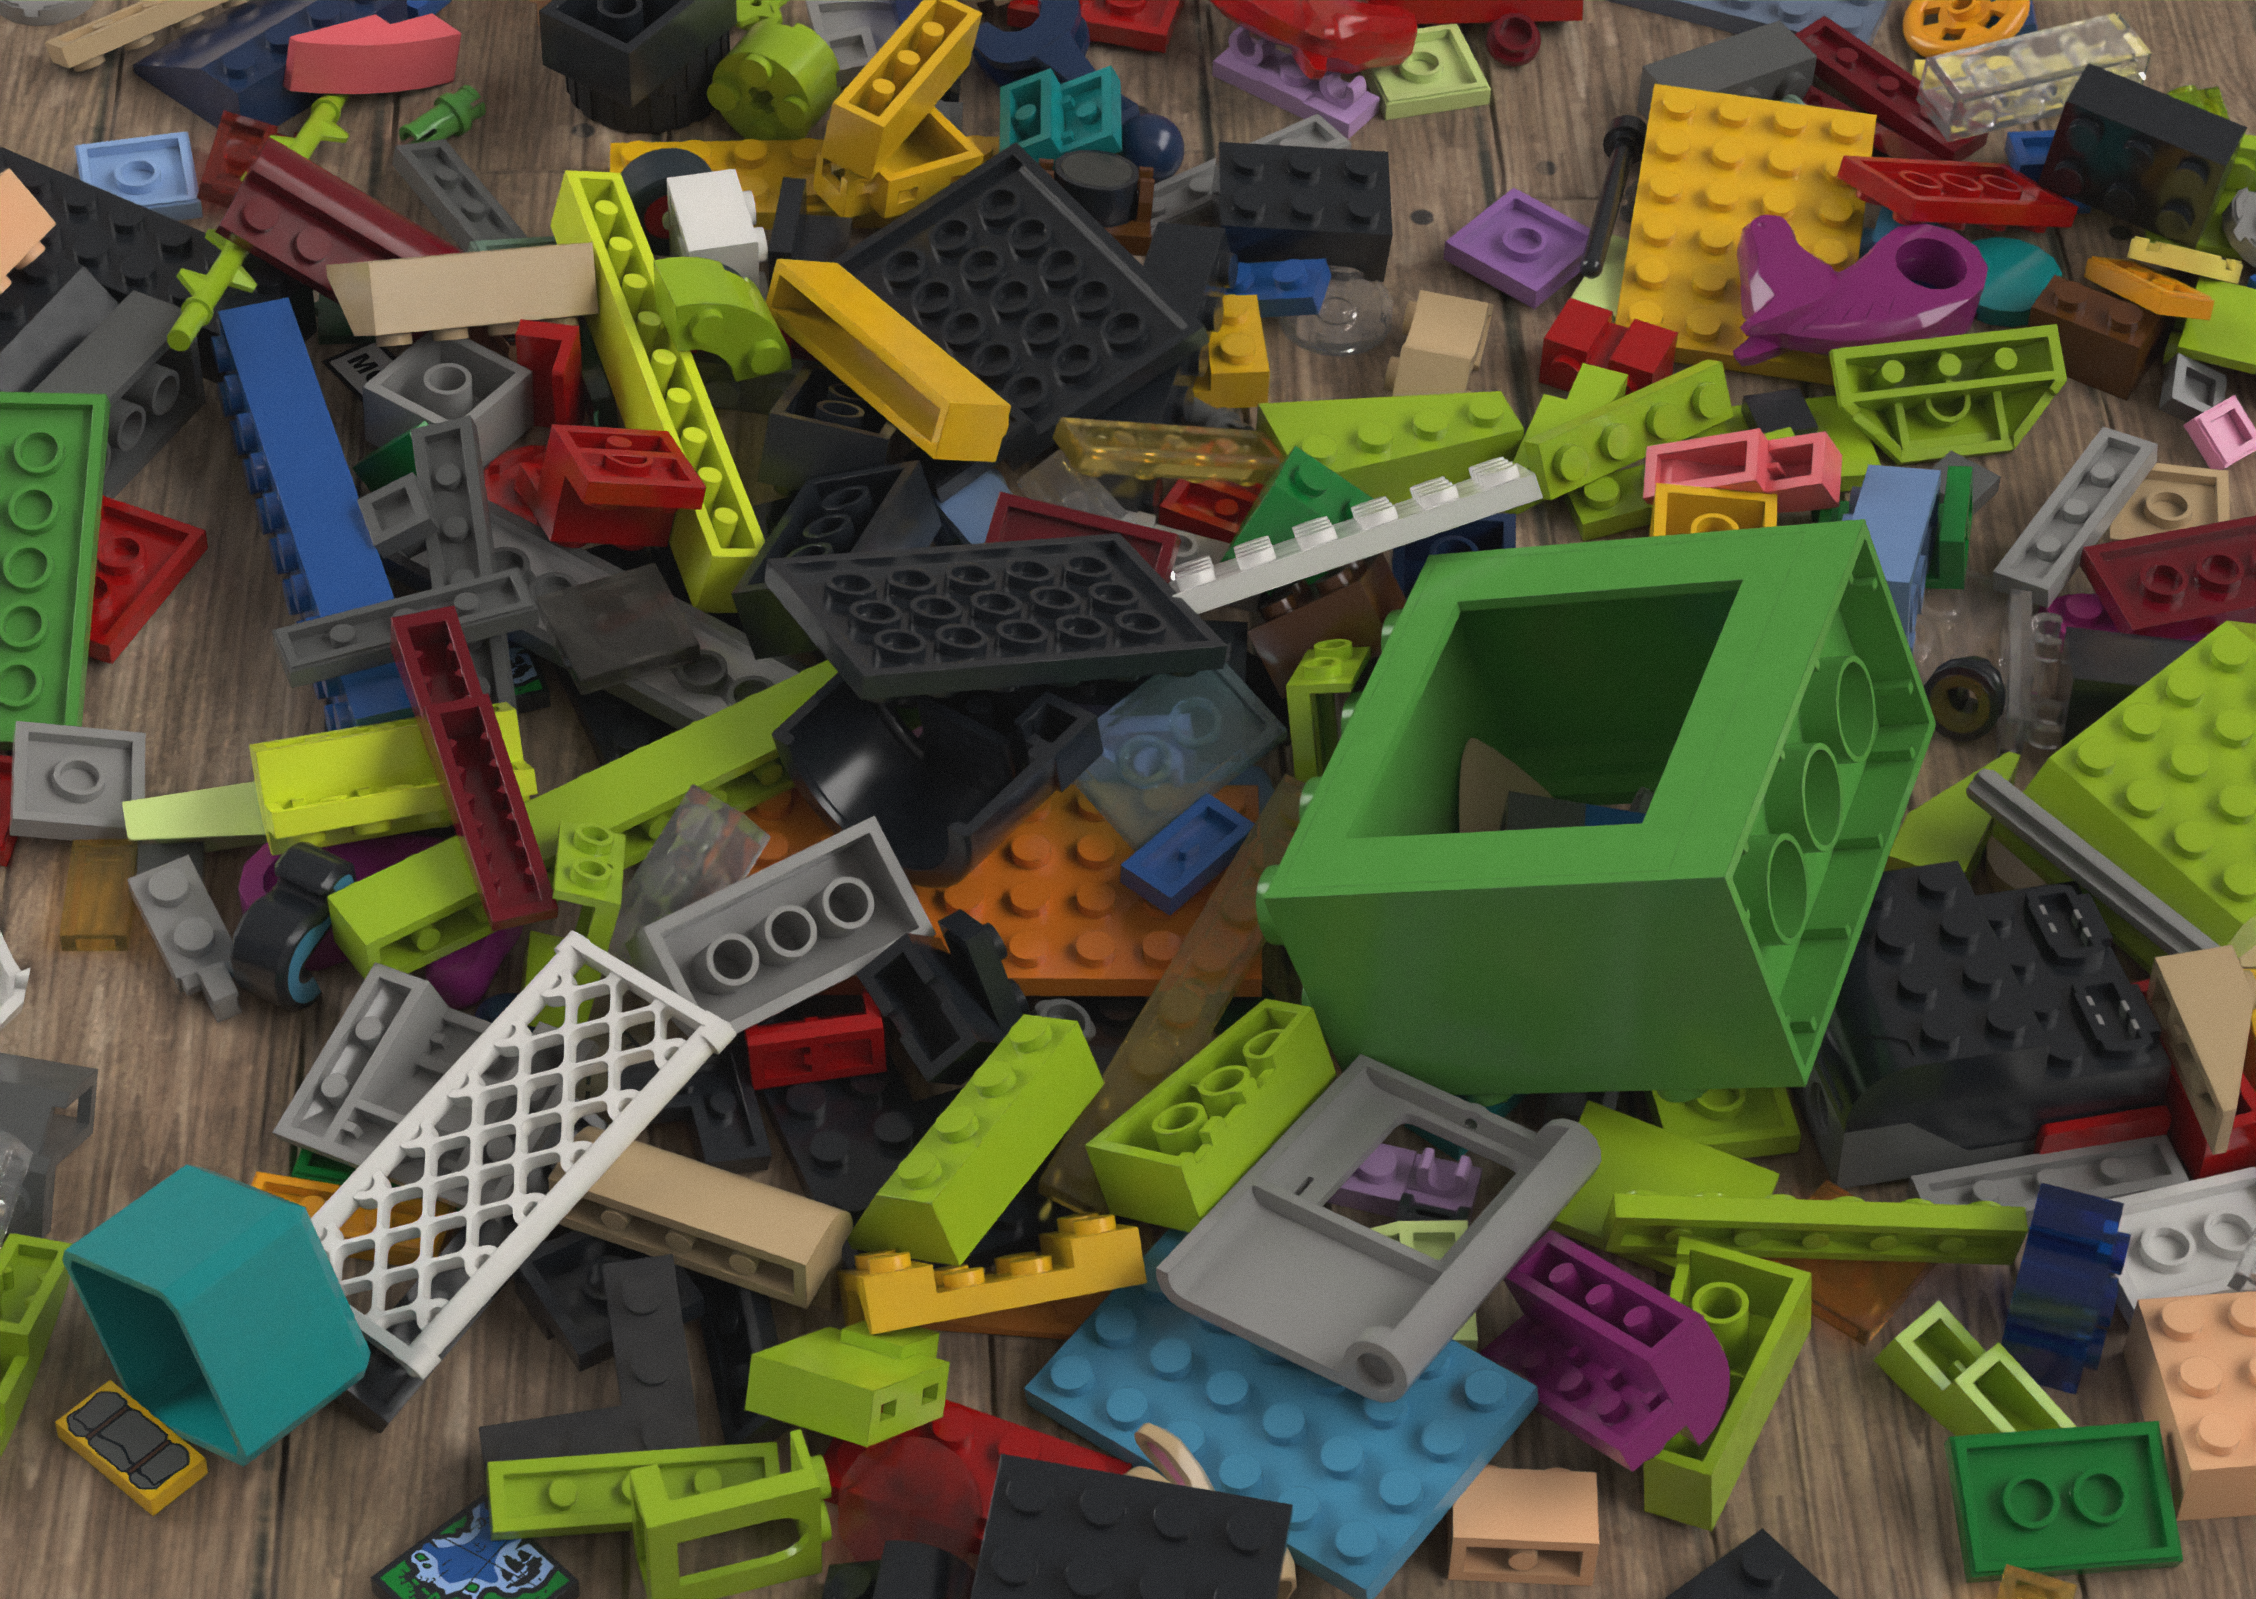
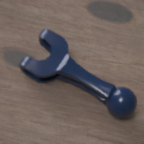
M1038 0L1040 16L1031 26L1018 32H1004L989 22L980 24L972 51L976 63L999 89L1002 86L1049 68L1052 69L1060 84L1096 71L1085 57L1090 45V34L1086 21L1081 17L1079 0ZM1121 94L1122 151L1115 154L1127 158L1138 167V170L1139 166L1153 167L1154 184L1174 176L1183 162L1185 153L1181 132L1172 121L1164 116L1153 113L1140 114L1138 104Z

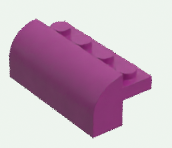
M1550 1230L1533 1244L1503 1279L1524 1315L1478 1354L1537 1386L1539 1403L1533 1410L1632 1472L1645 1461L1658 1455L1663 1450L1665 1444L1677 1433L1700 1446L1717 1426L1726 1407L1730 1389V1371L1726 1355L1703 1315L1553 1230Z

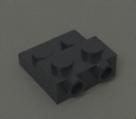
M573 1230L551 1241L546 1240L539 1244L514 1272L515 1293L547 1340L556 1337L578 1371L581 1372L614 1357L601 1272L602 1264L653 1256L578 1230ZM674 1264L683 1324L705 1315L704 1296L685 1269Z

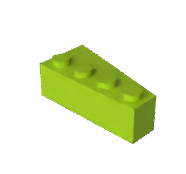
M1501 391L1258 403L1254 457L1267 480H1269L1292 449L1297 446L1372 498L1386 496L1393 505L1411 499L1412 495L1409 488L1442 476H1445V479H1448L1452 484L1471 479L1468 468L1476 464L1502 456L1504 459H1508V462H1513L1524 437V427Z
M1265 998L1085 1144L1110 1214L1188 1233L1196 1227L1336 1078L1337 1074L1313 1007Z
M1680 1235L1675 1276L1672 1279L1669 1297L1698 1312L1705 1318L1726 1355L1730 1371V1389L1726 1407L1717 1426L1700 1446L1677 1433L1665 1444L1663 1450L1658 1455L1643 1463L1644 1511L1712 1532L1811 1330L1812 1273Z

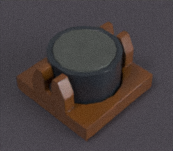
M1078 150L1065 153L1056 159L1054 171V159L1039 158L1038 164L1131 255H1147L1152 239L1151 215L1155 183L1153 167L1139 166L1138 170V167L1127 158L1099 150Z

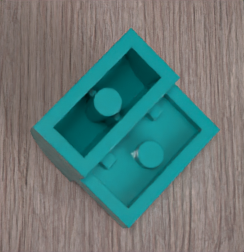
M1112 65L1063 84L1059 83L1052 69L1049 68L1000 87L999 153L1016 142L1037 163H1039V158L1054 159V171L1056 159L1065 153L1078 150H1099L1115 154L1122 151L1121 81Z

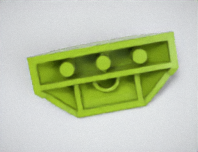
M2057 324L1838 348L1829 351L1838 409L1898 466L1940 461L1950 451L1965 458L2011 453L2041 416L2054 396L2057 395L2067 382Z

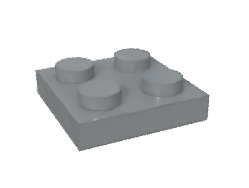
M16 721L12 752L10 835L128 846L142 844V840L128 841L122 802L145 798L146 733Z

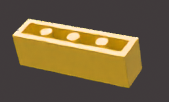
M923 0L833 102L820 156L842 166L849 172L872 180L969 66L982 12L956 0Z

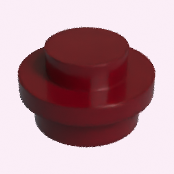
M1509 13L1500 17L1490 26L1486 38V46L1490 55L1496 61L1507 66H1522L1530 63L1537 56L1541 45V35L1535 23L1528 16L1520 13Z

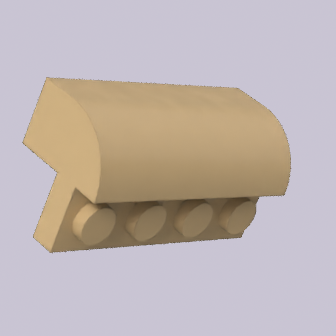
M587 1126L574 1137V1142L589 1141L594 1143L605 1130L595 1126ZM634 1140L559 1222V1225L653 1257L673 1254L674 1264L805 1309H808L811 1304L832 1311L840 1297L837 1271L842 1270V1247L853 1229V1220L851 1214L845 1210ZM560 1162L556 1164L548 1177L549 1191L566 1174Z

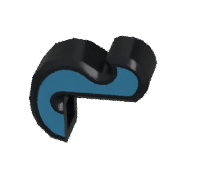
M302 841L289 847L275 863L274 870L275 876L278 877L277 883L270 892L256 899L243 914L234 932L230 953L235 981L243 990L289 1012H296L312 1006L323 994L313 975L304 966L332 927L327 896L347 887L351 883L357 882L355 866L351 862L309 842Z

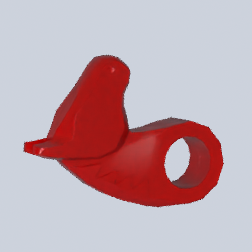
M1209 0L1220 13L1231 21L1270 42L1290 48L1294 60L1300 69L1312 80H1321L1327 71L1352 74L1370 68L1402 64L1412 54L1418 32L1415 15L1398 6L1372 5L1354 0Z

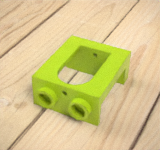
M1331 639L1318 642L1314 645V649L1307 650L1286 685L1298 809L1302 790L1306 782L1312 777L1323 775L1339 742L1334 693L1352 692L1372 656L1371 646L1352 647V641L1346 639Z
M560 821L552 898L582 905L575 932L583 935L592 944L608 952L622 901L626 835L612 832L607 827L596 823L575 824ZM530 930L524 951L520 992L556 955L554 949L564 937ZM584 964L573 977L577 981L578 986L599 981L601 973ZM594 998L585 1000L579 1005L577 1024L588 1022ZM546 1005L528 1026L536 1027L540 1021L560 1028L565 1021V1006L551 1007Z
M801 1429L790 1431L791 1472L689 1497L669 1500L658 1463L629 1470L634 1553L648 1599H718L822 1573V1543L832 1541L830 1519L823 1500L831 1498V1485L822 1455L810 1457ZM791 1518L794 1520L800 1540L786 1550L679 1577L678 1543L776 1519Z

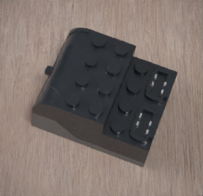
M1958 861L1883 872L1806 1087H1790L1836 1190L1907 1179L1910 1176L2031 1155L2034 1153L2039 1129L2044 1124L2163 1105L2172 1062L2160 1041L2162 1030L2138 984H2130L2111 948L2113 937L2090 893L2083 894L2077 882L2069 881L1975 895Z

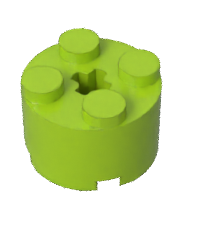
M781 18L763 19L752 26L717 65L712 83L707 88L708 100L714 108L721 112L729 125L745 137V139L798 140L805 138L840 95L841 86L837 88L836 74L840 70L837 58L823 38L809 27L798 22L793 28L778 24L777 22Z

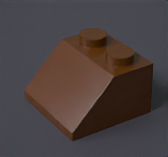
M2057 275L2053 276L2032 305L2027 326L2035 327L2057 324L2067 378L2126 401L2168 343L2170 333L2173 331V326L2161 315Z

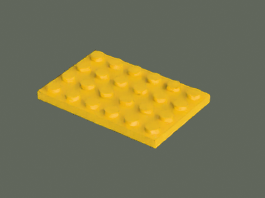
M1654 84L1615 324L1629 328L1633 320L1638 319L1678 332L1674 358L1676 363L1695 365L1706 359L1722 361L1724 370L1834 386L1830 357L1826 355L1792 350L1767 361L1749 366H1741L1734 358L1733 351L1750 337L1746 336L1740 328L1746 320L1742 315L1737 249L1742 229L1761 215H1776L1784 218L1791 226L1797 243L1802 248L1832 266L1834 271L1841 272L1856 263L1859 258L1866 202L1857 198L1855 195L1857 189L1839 179L1837 174L1843 156L1872 157L1877 115Z

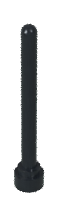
M1622 115L1614 118L1609 123L1603 140L1604 151L1610 160L1580 263V271L1588 279L1597 278L1602 273L1631 164H1635L1642 159L1647 125L1643 120L1632 115Z

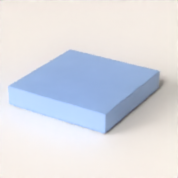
M188 132L75 146L81 181L176 221L203 218Z

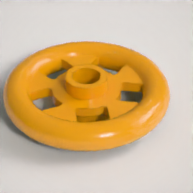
M1912 0L1903 17V35L1909 47L1927 59L1972 60L2002 47L2020 31L2030 11V0H1995L1994 2L1990 0ZM1938 14V23L1924 25L1927 15ZM1992 16L2001 18L1991 28H1985L1988 22L1991 21ZM1949 33L1954 40H1943L1945 34Z

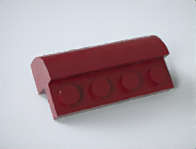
M271 137L267 139L256 156L215 231L222 237L339 304L338 299L327 278L326 265L464 253L461 249ZM428 331L412 332L413 344Z

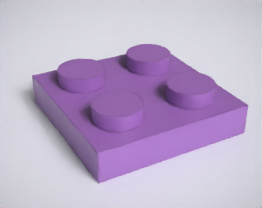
M1512 188L1445 241L1443 259L1535 309L1581 272L1580 263L1590 228L1529 195Z

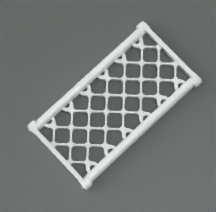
M573 930L554 949L556 955L311 1218L345 1296L373 1289L372 1306L366 1315L350 1305L364 1338L400 1363L410 1376L417 1377L421 1381L440 1363L439 1355L706 1060L713 1053L719 1055L737 1035L728 1021L721 1019L708 1010L701 1009L592 944L589 939ZM586 964L605 975L606 978L578 986L573 976ZM627 990L651 1003L646 1007L622 1012L623 995ZM610 994V1010L606 1016L577 1024L578 1007L583 1001ZM546 1005L551 1007L565 1006V1021L559 1029L532 1036L527 1025ZM675 1017L696 1031L687 1041L682 1038L667 1039V1023L670 1018ZM655 1021V1036L649 1044L621 1051L622 1034L627 1028ZM609 1032V1049L606 1054L598 1058L576 1063V1049L581 1040ZM564 1044V1059L559 1067L531 1074L532 1057L537 1051ZM500 1055L505 1057L519 1056L518 1073L513 1079L486 1086L481 1075ZM655 1060L659 1071L640 1092L635 1089L620 1091L621 1073L626 1067ZM608 1071V1088L603 1095L575 1102V1086L580 1079ZM563 1083L562 1101L558 1106L529 1114L530 1097L534 1091ZM517 1095V1111L512 1118L484 1125L485 1108L491 1101ZM453 1105L457 1107L472 1106V1121L466 1130L439 1137L438 1131L434 1126ZM608 1111V1115L613 1122L594 1143L589 1141L574 1142V1125L579 1118ZM561 1122V1140L555 1147L528 1154V1139L533 1130ZM516 1134L515 1152L510 1158L483 1165V1148L487 1142ZM470 1145V1161L465 1169L437 1177L438 1159L444 1152ZM406 1156L411 1158L425 1157L424 1175L419 1181L392 1188L387 1177ZM558 1162L561 1163V1167L566 1174L546 1195L542 1193L526 1194L527 1176L533 1169ZM514 1174V1190L509 1198L481 1205V1189L485 1182ZM468 1185V1202L462 1210L435 1217L436 1199L439 1194ZM423 1197L422 1215L416 1222L390 1228L391 1210L397 1203ZM359 1207L363 1209L378 1208L377 1224L371 1233L344 1240V1235L340 1228ZM513 1214V1218L518 1226L498 1248L492 1245L479 1246V1231L485 1221ZM467 1226L466 1243L460 1251L433 1258L434 1239L440 1232ZM421 1237L420 1255L415 1262L387 1269L388 1252L394 1244ZM375 1249L374 1267L368 1274L342 1281L343 1262L349 1255ZM465 1266V1271L470 1279L450 1301L444 1298L431 1299L432 1280L438 1273ZM418 1278V1295L416 1300L409 1305L385 1311V1299L388 1288L393 1284ZM416 1319L417 1325L422 1332L408 1346L386 1329L391 1325Z

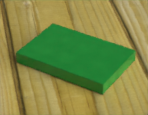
M2159 1421L1950 1436L1944 1442L1966 1583L2177 1567L2184 1561Z

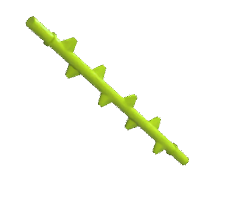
M323 94L321 98H318L311 107V115L296 138L274 135L269 137L308 160L320 141L346 143L350 134L336 123L340 119L341 109L350 94ZM245 171V173L243 174V176H242L241 179H240L241 182L243 181L244 177H245L246 174H247L246 171ZM209 228L205 238L222 252L207 275L181 268L176 276L192 295L182 304L181 315L167 335L168 345L176 351L187 350L200 329L209 324L213 318V309L228 286L253 293L258 285L242 266L250 252L215 232L216 229Z

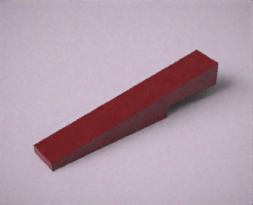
M455 606L391 617L390 649L492 932L558 918V905L556 899L552 898L553 890L489 694H483Z

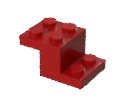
M558 424L551 425L543 464L520 463L515 483L550 541L569 548H581L586 543L612 544L617 548L629 551H638L643 549L644 546L667 547L675 512L678 509L701 510L706 492V486L668 431Z

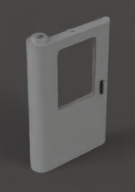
M1360 1054L1156 1267L1157 1282L1166 1297L1182 1310L1369 1399L1382 1403L1395 1402L1403 1397L1597 1171L1601 1163V1150L1596 1138L1590 1131L1576 1121L1565 1118L1553 1119L1536 1133L1488 1111L1480 1104L1469 1103ZM1401 1124L1417 1126L1503 1165L1516 1173L1440 1260L1434 1259L1323 1207L1386 1137Z

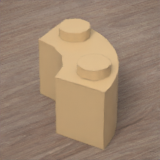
M1420 290L1418 301H1408L1402 328V334L1408 336L1406 342L1402 345L1400 358L1390 357L1385 376L1384 391L1393 392L1392 397L1470 393L1471 391L1466 390L1469 374L1472 370L1479 371L1494 304Z

